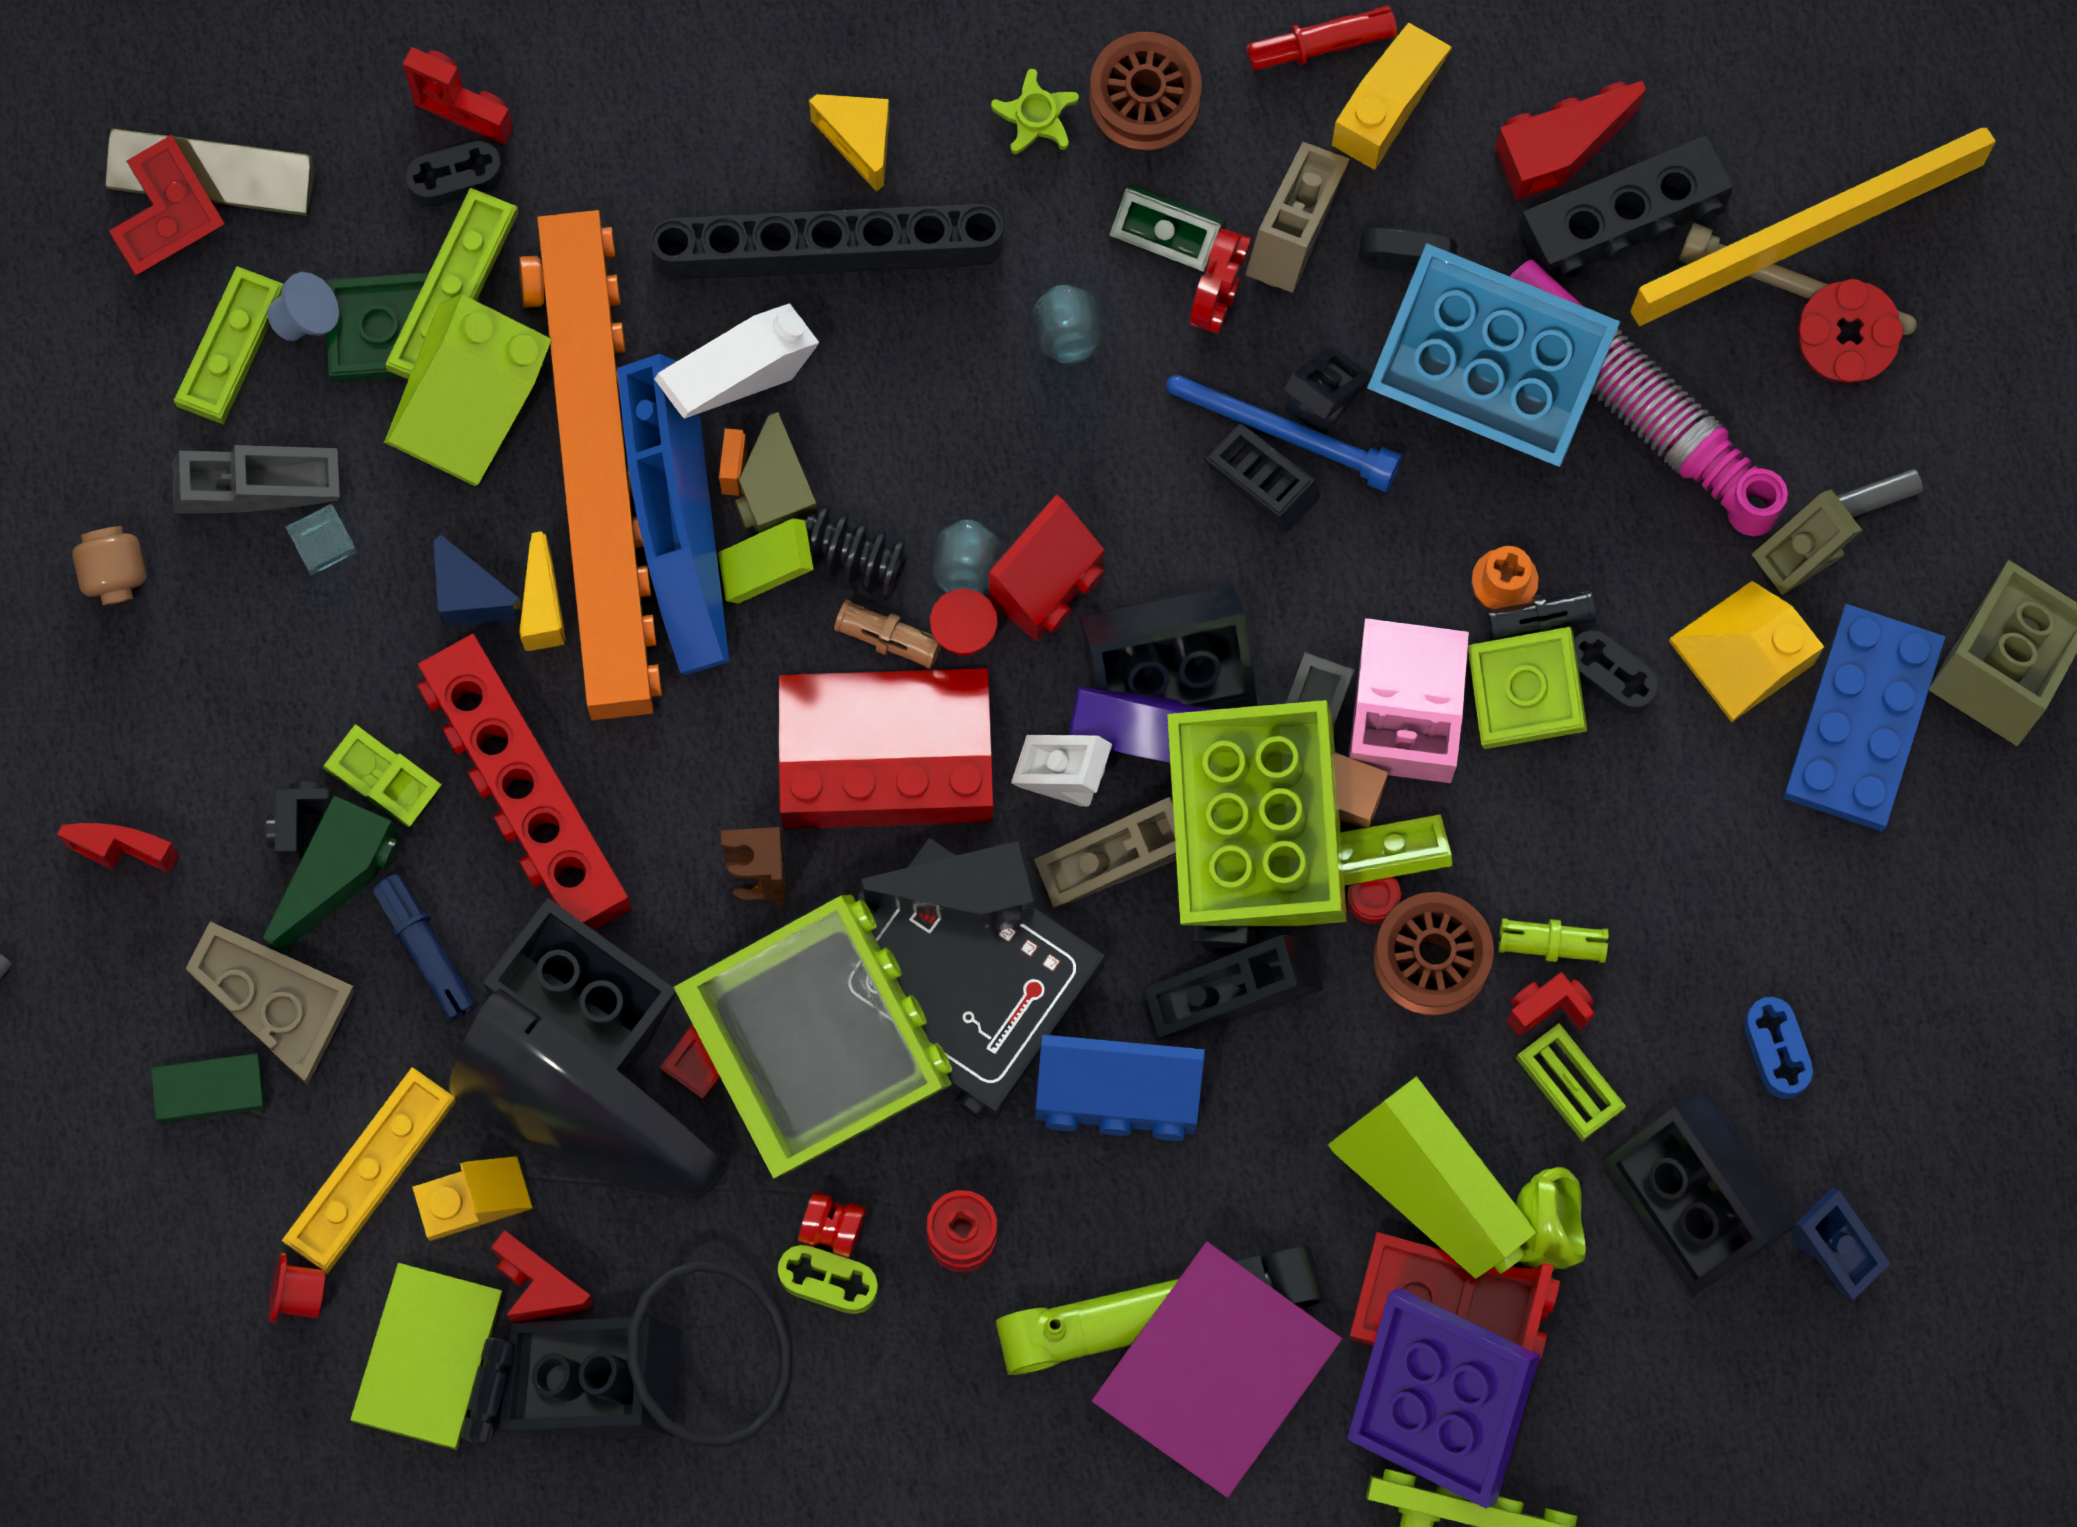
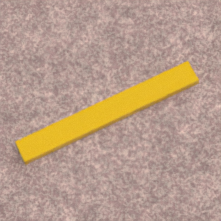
M1987 127L1975 130L1649 282L1639 288L1630 313L1640 327L1984 165L1996 141Z

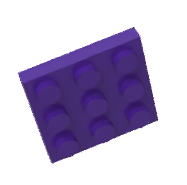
M1400 1288L1388 1293L1347 1440L1487 1509L1497 1503L1540 1355Z

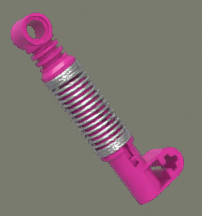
M1532 259L1525 262L1509 276L1583 306ZM1617 329L1591 395L1599 394L1598 401L1605 400V407L1612 406L1611 413H1618V419L1625 418V425L1632 424L1631 432L1638 431V438L1645 437L1644 444L1652 443L1651 450L1659 449L1658 456L1666 454L1664 463L1668 462V466H1672V470L1676 469V473L1682 478H1693L1696 482L1704 479L1702 487L1706 491L1713 488L1711 492L1713 498L1719 499L1723 497L1720 504L1727 510L1729 522L1737 531L1749 536H1760L1771 531L1787 502L1788 491L1782 478L1771 470L1759 469L1757 466L1749 469L1752 461L1747 457L1740 460L1742 452L1739 449L1730 451L1733 444L1728 440V430L1722 427V424H1719V420H1715L1714 416H1708V410H1701V404H1694V398H1688V392H1681V386L1674 385V379H1668V373H1661V367H1655L1654 361H1648V355H1641V349L1635 348V343L1628 342V336H1622V331ZM1701 415H1703L1702 420H1700L1699 422H1697L1698 419H1699V417H1700ZM1753 496L1762 499L1768 508L1754 507L1749 503L1747 497Z

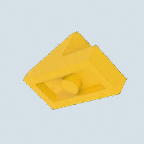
M517 1156L466 1161L460 1163L461 1172L412 1187L429 1241L533 1209Z

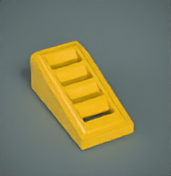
M542 531L532 533L529 545L519 631L525 651L565 645L564 641H566L551 550L546 534H543Z

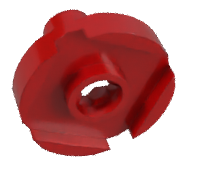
M1223 228L1220 229L1208 257L1210 262L1205 275L1201 276L1190 314V325L1216 334L1220 333L1228 307H1232L1240 285L1241 278L1237 277L1239 266L1242 267L1246 260L1252 241L1251 237Z
M1849 279L1825 286L1805 304L1799 319V350L1806 364L1816 374L1826 380L1844 383L1867 381L1886 369L1895 358L1903 335V327L1900 322L1899 312L1888 295L1872 284ZM1844 319L1848 323L1857 320L1862 327L1858 333L1862 340L1858 345L1852 341L1841 344L1836 337L1841 332L1837 325L1839 320Z

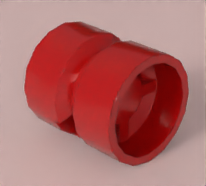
M956 1190L944 1194L933 1204L927 1217V1239L932 1256L941 1266L954 1272L973 1271L981 1268L991 1259L997 1244V1218L993 1207L983 1196L972 1191Z

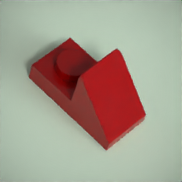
M505 1230L491 1247L496 1257L500 1259L496 1268L520 1287L526 1280L531 1282L507 1314L512 1323L587 1313L593 1307L594 1302L586 1291Z

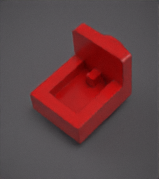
M1561 972L1541 988L1536 982H1533L1520 991L1510 1001L1515 1008L1511 1010L1506 1022L1520 1038L1561 1007L1574 1024L1582 1030L1590 1024L1595 1015L1590 1008L1594 1005V1002L1580 982L1575 979L1569 982Z

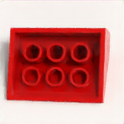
M988 668L779 675L780 815L783 829L993 822Z

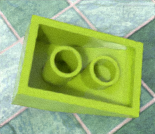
M463 294L440 302L384 443L473 486L478 485L533 388L552 339Z

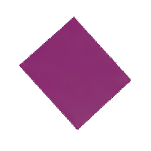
M1206 1241L1091 1401L1228 1498L1341 1342L1342 1338Z

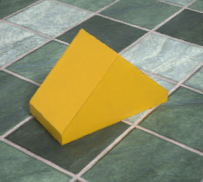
M819 94L811 98L809 106L813 124L877 192L884 186L890 121L889 99Z

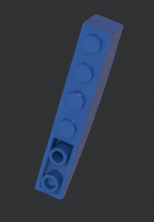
M657 354L617 368L628 468L647 564L681 674L689 675L728 663L729 654L700 413L684 419L654 380L660 371L677 362L662 354Z

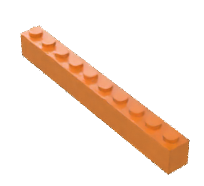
M599 210L538 217L549 336L552 339L550 345L587 707L591 721L653 714L652 697L662 696L659 666L658 664L649 665L647 647L656 646V633L653 615H643L642 597L651 596L648 565L638 566L636 548L644 546L638 519L633 517L631 499H634L627 463L616 354L625 353V341L622 322L613 323L611 306L620 305L617 274L608 275L606 258H615L612 227L602 228Z

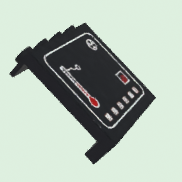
M929 838L909 867L956 855ZM880 906L873 915L877 927L871 931L881 950L887 947L897 960L902 975L896 979L905 996L913 995L920 1004L927 1023L922 1028L931 1045L938 1043L950 1061L952 1072L948 1073L947 1076L952 1085L947 1087V1089L957 1095L954 1102L966 1113L979 1120L985 1114L996 1122L1000 1116V1108L1040 1053L1042 1035H1052L1087 984H1093L1104 968L1105 955L1035 908L1033 915L1025 916V923L1009 929L996 930L994 924L979 927ZM853 943L819 991L821 1004L826 1006L823 1014L845 1030H849L854 1025L870 1036L866 1041L870 1047L890 1060H893L897 1054L913 1065L910 1072L914 1075L917 1070V1062Z

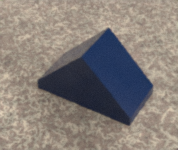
M441 534L433 541L437 607L443 627L517 621L521 617L522 606L518 596Z

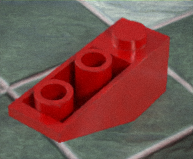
M1643 81L1626 85L1625 82H1617L1603 88L1597 96L1579 101L1578 98L1565 99L1554 105L1549 112L1533 117L1530 113H1524L1505 122L1503 127H1500L1495 148L1516 200L1565 185L1640 110L1646 91Z

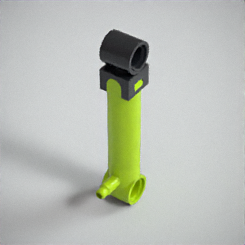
M1309 1246L1278 1251L1262 1258L1256 1256L1235 1261L1301 1309L1324 1301L1312 1249ZM1179 1279L1055 1308H1035L1019 1311L997 1319L995 1322L1007 1374L1020 1375L1055 1366L1062 1361L1132 1345Z

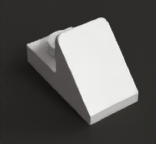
M1027 735L1011 783L1019 788L1078 806H1089L1093 794L1097 793L1101 778L1105 772V765L1112 744L1100 736Z

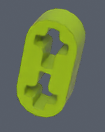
M806 1245L791 1247L779 1260L778 1274L781 1285L787 1292L796 1297L849 1314H859L867 1311L877 1299L878 1284L876 1276L868 1266L860 1262ZM803 1258L811 1259V1269L817 1273L824 1274V1281L806 1277L802 1285L795 1284L794 1274L788 1270L790 1264L799 1265ZM854 1274L862 1276L863 1287L869 1289L866 1296L857 1294L854 1302L845 1300V1290L831 1284L833 1278L850 1282Z

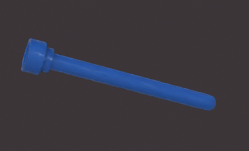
M1179 375L1171 376L1166 383L1168 392L1174 396L1359 470L1360 477L1368 480V486L1385 493L1390 489L1398 471L1402 454L1382 447L1380 451L1373 448L1369 452Z

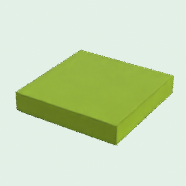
M1570 627L1468 645L1480 739L1484 749L1587 731L1573 631Z

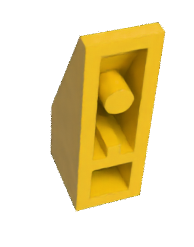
M1408 23L1364 77L1335 122L1331 146L1375 170L1446 60L1452 47Z

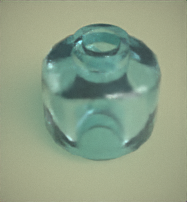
M1058 285L1042 295L1034 304L1032 320L1037 343L1041 352L1048 357L1065 364L1081 362L1088 358L1101 343L1103 329L1095 298L1088 291L1070 285Z
M961 520L942 529L937 533L933 545L931 574L934 582L945 593L955 589L966 588L982 594L989 591V571L1000 560L1001 546L998 537L990 529L983 527L981 523L974 520Z

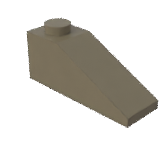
M1302 142L1258 230L1246 276L1260 280L1270 286L1294 292L1350 161L1349 158Z
M1173 797L1161 800L1034 859L1053 908H1058L1176 861Z

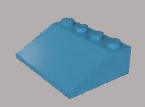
M1426 243L1367 389L1560 467L1580 423L1620 321Z

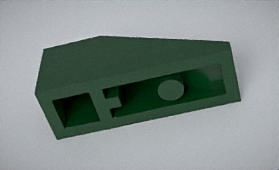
M333 796L263 936L270 949L279 953L285 951L374 882L381 868L387 870L391 866L400 844L399 840L395 839L397 832L391 820Z

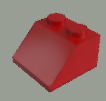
M1056 495L989 571V600L994 608L1038 641L1047 630L1055 633L1065 623L1072 612L1068 605L1080 592L1088 595L1100 582L1105 573V570L1101 568L1104 560V548L1068 504Z

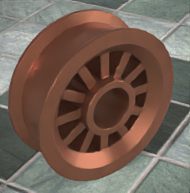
M1136 32L1114 40L1097 57L1090 77V109L1097 126L1109 139L1133 150H1157L1177 142L1191 129L1199 112L1202 81L1198 64L1185 46L1164 34ZM1146 61V64L1140 65L1139 62ZM1153 62L1160 65L1158 67L1153 66ZM1147 85L1153 87L1157 93L1151 97H1141L1133 90L1139 86ZM1135 115L1138 117V119L1134 120L1131 119V117ZM1151 117L1152 121H1145V118Z
M1421 893L1403 900L1386 916L1374 947V968L1383 990L1398 1005L1417 1014L1444 1015L1463 1008L1481 991L1493 963L1494 945L1485 919L1468 902L1447 893ZM1432 918L1442 920L1439 929L1433 927ZM1422 920L1423 932L1415 924L1416 921ZM1448 923L1457 927L1451 934L1446 932ZM1405 930L1411 938L1400 935V933ZM1465 935L1468 942L1456 944ZM1425 944H1437L1445 950L1447 960L1437 965L1430 964L1421 957L1419 949ZM1395 947L1408 952L1395 954ZM1472 954V961L1460 956ZM1411 964V966L1408 967L1404 972H1401V970L1398 967L1400 965ZM1455 969L1465 972L1467 975L1462 978ZM1416 974L1421 976L1418 986L1409 981ZM1443 976L1451 983L1452 987L1445 989ZM1428 979H1433L1435 990L1425 989Z

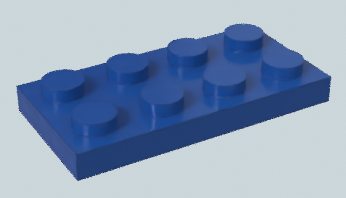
M1845 604L1782 798L1883 832L1889 820L1927 698L1928 689L1931 685L1946 636Z

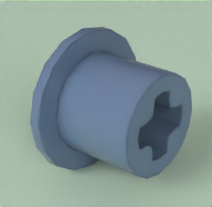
M299 272L286 280L283 284L281 296L271 302L267 314L272 329L280 337L295 341L306 334L320 336L330 332L338 323L339 307L332 289L323 279L312 273Z

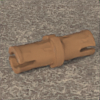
M848 599L843 603L834 626V631L845 633L876 646V652L887 655L888 652H892L924 665L928 669L933 667L941 649V645L937 643L933 635L902 623L900 616L891 613L887 617L854 604Z

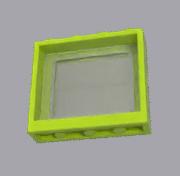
M852 894L841 895L674 987L773 1179L795 1170L952 1085L947 1076L948 1073L952 1072L947 1055L938 1043L931 1045L922 1028L927 1023L920 1004L913 995L905 996L896 979L902 975L897 960L887 947L881 950L871 931L877 925L870 909L862 899L856 902Z

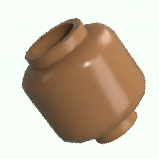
M122 526L104 528L82 534V543L78 544L72 551L80 591L85 596H100L103 606L134 599L131 589L141 586L147 578L138 538L133 534H123Z

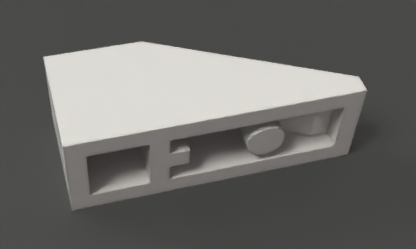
M789 303L754 315L660 371L654 380L685 419L792 380L817 347L819 341Z

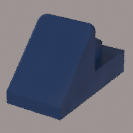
M1834 1187L1795 1224L1791 1240L1793 1246L1815 1257L1838 1291L1851 1300H1854L1890 1265V1262L1843 1194Z

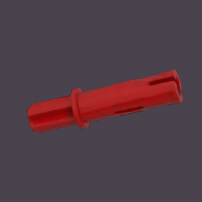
M1386 5L1372 11L1330 20L1329 22L1299 28L1298 25H1293L1290 27V33L1248 44V61L1254 70L1297 60L1300 65H1304L1307 63V58L1353 48L1377 40L1394 38L1397 36L1396 21L1391 8Z

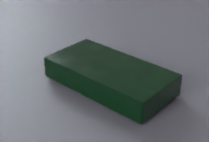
M258 1053L151 1068L155 1119L158 1123L265 1109L261 1058Z

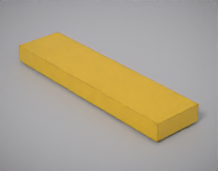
M412 1067L282 1239L283 1243L319 1269L325 1270V1273L328 1274L457 1102L456 1098Z

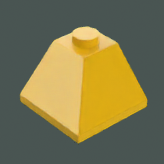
M1753 581L1669 639V643L1731 722L1812 667L1824 648L1823 644L1792 605Z

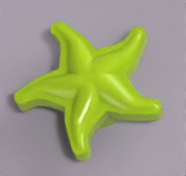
M1035 69L1028 70L1022 88V95L1019 99L1011 102H1002L995 99L991 103L993 112L1007 121L1017 124V138L1011 144V153L1015 155L1030 146L1038 136L1056 141L1062 150H1066L1069 146V140L1059 120V116L1067 106L1078 103L1079 95L1076 92L1050 94L1042 90L1036 81L1037 71Z

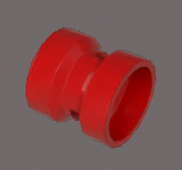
M814 1191L801 1225L798 1242L813 1247L821 1243L830 1246L834 1254L851 1258L863 1227L867 1207L852 1202L844 1206L835 1203L831 1195Z

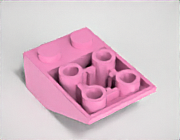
M1365 618L1349 758L1387 771L1388 775L1451 783L1458 759L1469 632Z

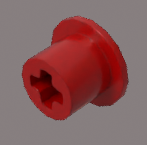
M968 588L955 589L942 595L934 604L930 615L931 632L937 643L947 651L960 656L972 655L985 648L994 638L998 626L997 613L991 601L982 593Z
M280 1253L271 1287L268 1323H275L278 1313L316 1319L323 1297L325 1270L287 1265L286 1253Z

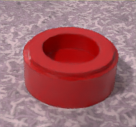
M1394 877L1351 884L1347 892V904L1351 913L1360 921L1369 924L1382 923L1390 911L1399 904L1401 898L1400 887Z

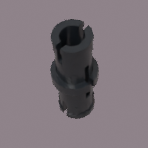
M1585 590L1581 593L1545 599L1544 595L1532 597V602L1498 609H1487V620L1492 641L1587 622L1594 623L1596 622V611L1591 591Z

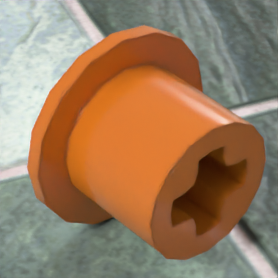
M1503 546L1489 551L1478 560L1472 572L1471 584L1475 596L1483 606L1489 609H1498L1531 602L1532 597L1535 596L1538 590L1539 577L1535 565L1523 550L1515 546Z

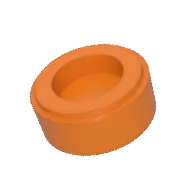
M538 256L519 257V276L523 308L541 307L544 304L541 258H538Z

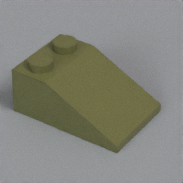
M2008 560L1948 654L1928 690L2018 746L2047 709L2077 654V602Z

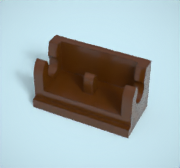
M780 827L721 830V846L724 850L726 869L729 874L740 879L759 878L757 885L752 889L738 888L733 890L734 897L744 902L775 901L776 906L787 905L785 859Z

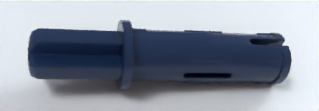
M393 874L381 879L373 887V893L395 928L392 935L395 939H400L407 948L446 1014L448 1022L456 1021L465 1016L462 1011L466 1010L468 1013L473 1011L478 1006V1003L472 998L428 922L431 916L429 913L421 912L400 875Z

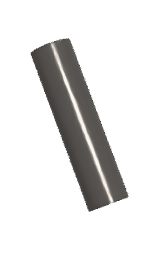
M1911 469L1843 493L1837 497L1850 515L1856 517L1923 492V485L1918 472L1915 469Z

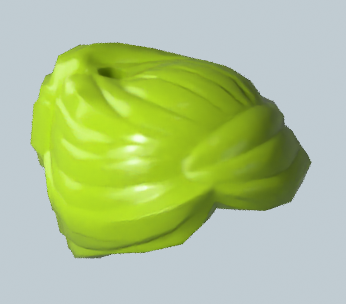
M1564 1167L1545 1169L1536 1174L1531 1179V1182L1522 1188L1517 1197L1516 1206L1537 1232L1520 1246L1526 1255L1518 1263L1526 1268H1537L1542 1262L1553 1264L1554 1271L1574 1266L1585 1259L1586 1246L1581 1223L1582 1196L1579 1181L1569 1170Z

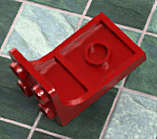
M1377 1232L1349 1339L1374 1346L1388 1293L1400 1288L1539 1354V1366L1547 1333L1539 1332L1538 1328L1540 1320L1546 1321L1548 1313L1553 1311L1560 1281L1551 1279L1554 1265L1542 1262L1537 1268L1510 1267L1502 1274H1499L1496 1268L1492 1267L1475 1279L1444 1250Z

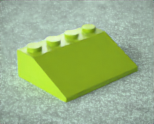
M1327 700L1167 714L1180 924L1201 926H1302L1347 922L1333 719Z

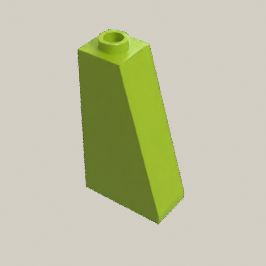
M1417 1076L1328 1144L1334 1154L1475 1279L1492 1267H1495L1499 1274L1508 1270L1526 1255L1520 1246L1537 1233Z

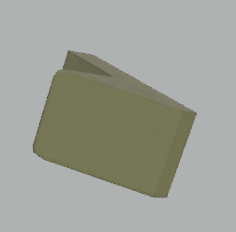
M1831 489L1819 494L1752 553V556L1779 592L1784 595L1839 560L1844 555L1842 548L1856 537L1862 529Z

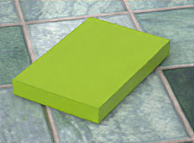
M398 1263L351 1421L458 1450L463 1420L469 1413L467 1405L478 1366H483L484 1359L480 1358L485 1340L492 1335L504 1295L503 1291Z

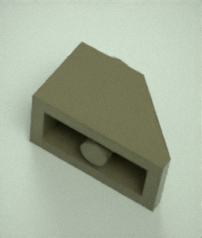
M778 412L768 416L740 476L739 483L742 497L734 500L744 528L747 529L754 526L757 534L792 518L806 522L812 512H817L816 501Z

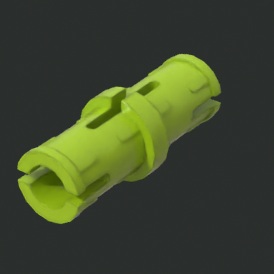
M1506 918L1501 919L1499 931L1501 941L1498 943V952L1500 953L1513 952L1542 955L1549 962H1557L1558 957L1599 961V963H1605L1608 943L1605 942L1608 940V929L1599 930L1561 926V920L1550 919L1548 924L1512 921Z

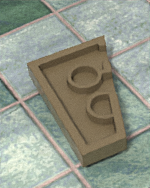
M211 921L186 967L191 976L306 1085L311 1081L356 991L350 984Z

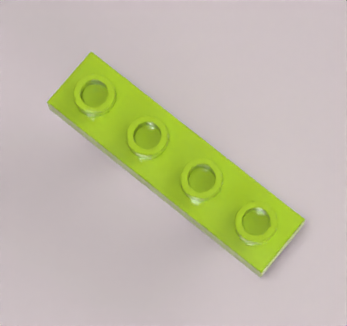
M1386 1468L1383 1478L1370 1476L1366 1493L1368 1500L1398 1507V1512L1403 1513L1400 1527H1434V1522H1440L1441 1518L1477 1527H1577L1578 1516L1545 1508L1544 1517L1540 1518L1522 1513L1523 1502L1498 1496L1496 1504L1486 1509L1440 1485H1437L1436 1491L1416 1487L1417 1476Z

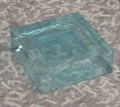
M332 504L285 527L310 576L357 553Z

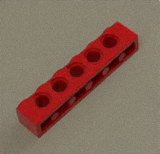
M474 634L420 662L418 666L424 681L416 685L431 712L438 708L442 709L450 723L442 728L447 740L456 755L464 751L467 752L475 768L467 771L482 799L492 795L500 812L493 815V818L506 841L510 843L517 839L523 848L526 856L519 859V863L533 887L543 883L554 903L594 931L631 911L628 896ZM467 693H476L483 697L480 705L474 710L461 711L456 708L459 698ZM500 736L508 740L506 748L499 754L488 755L481 751L483 743L491 737ZM517 780H528L534 784L532 792L522 799H513L506 795L508 787ZM550 823L560 828L559 834L551 842L538 843L532 839L534 830L542 824ZM567 868H580L586 873L584 880L576 887L567 888L558 884L559 875Z

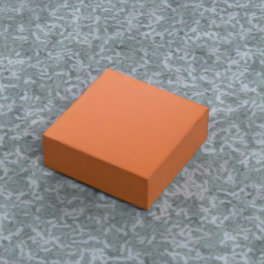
M725 428L719 480L721 492L725 495L740 496L741 493L739 479L746 465L748 451L746 435L743 433V430Z

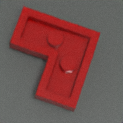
M412 47L403 62V67L414 105L505 145L514 129L509 108H507L505 102L485 91H481L478 95L464 89L458 67H456L452 59L443 53L430 50L427 54Z
M172 135L126 160L153 205L108 231L134 275L143 272L224 225L223 220Z

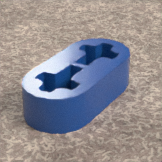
M1764 997L1756 1001L1747 1012L1744 1020L1745 1034L1762 1083L1767 1091L1775 1097L1782 1099L1794 1098L1801 1094L1811 1082L1813 1075L1812 1062L1790 1005L1776 997ZM1768 1010L1771 1018H1781L1783 1023L1776 1029L1779 1043L1774 1044L1768 1028L1759 1029L1756 1025L1762 1018L1763 1011ZM1779 1052L1783 1053L1788 1067H1798L1800 1073L1793 1080L1794 1085L1789 1086L1785 1078L1776 1079L1774 1075L1781 1066L1778 1056Z

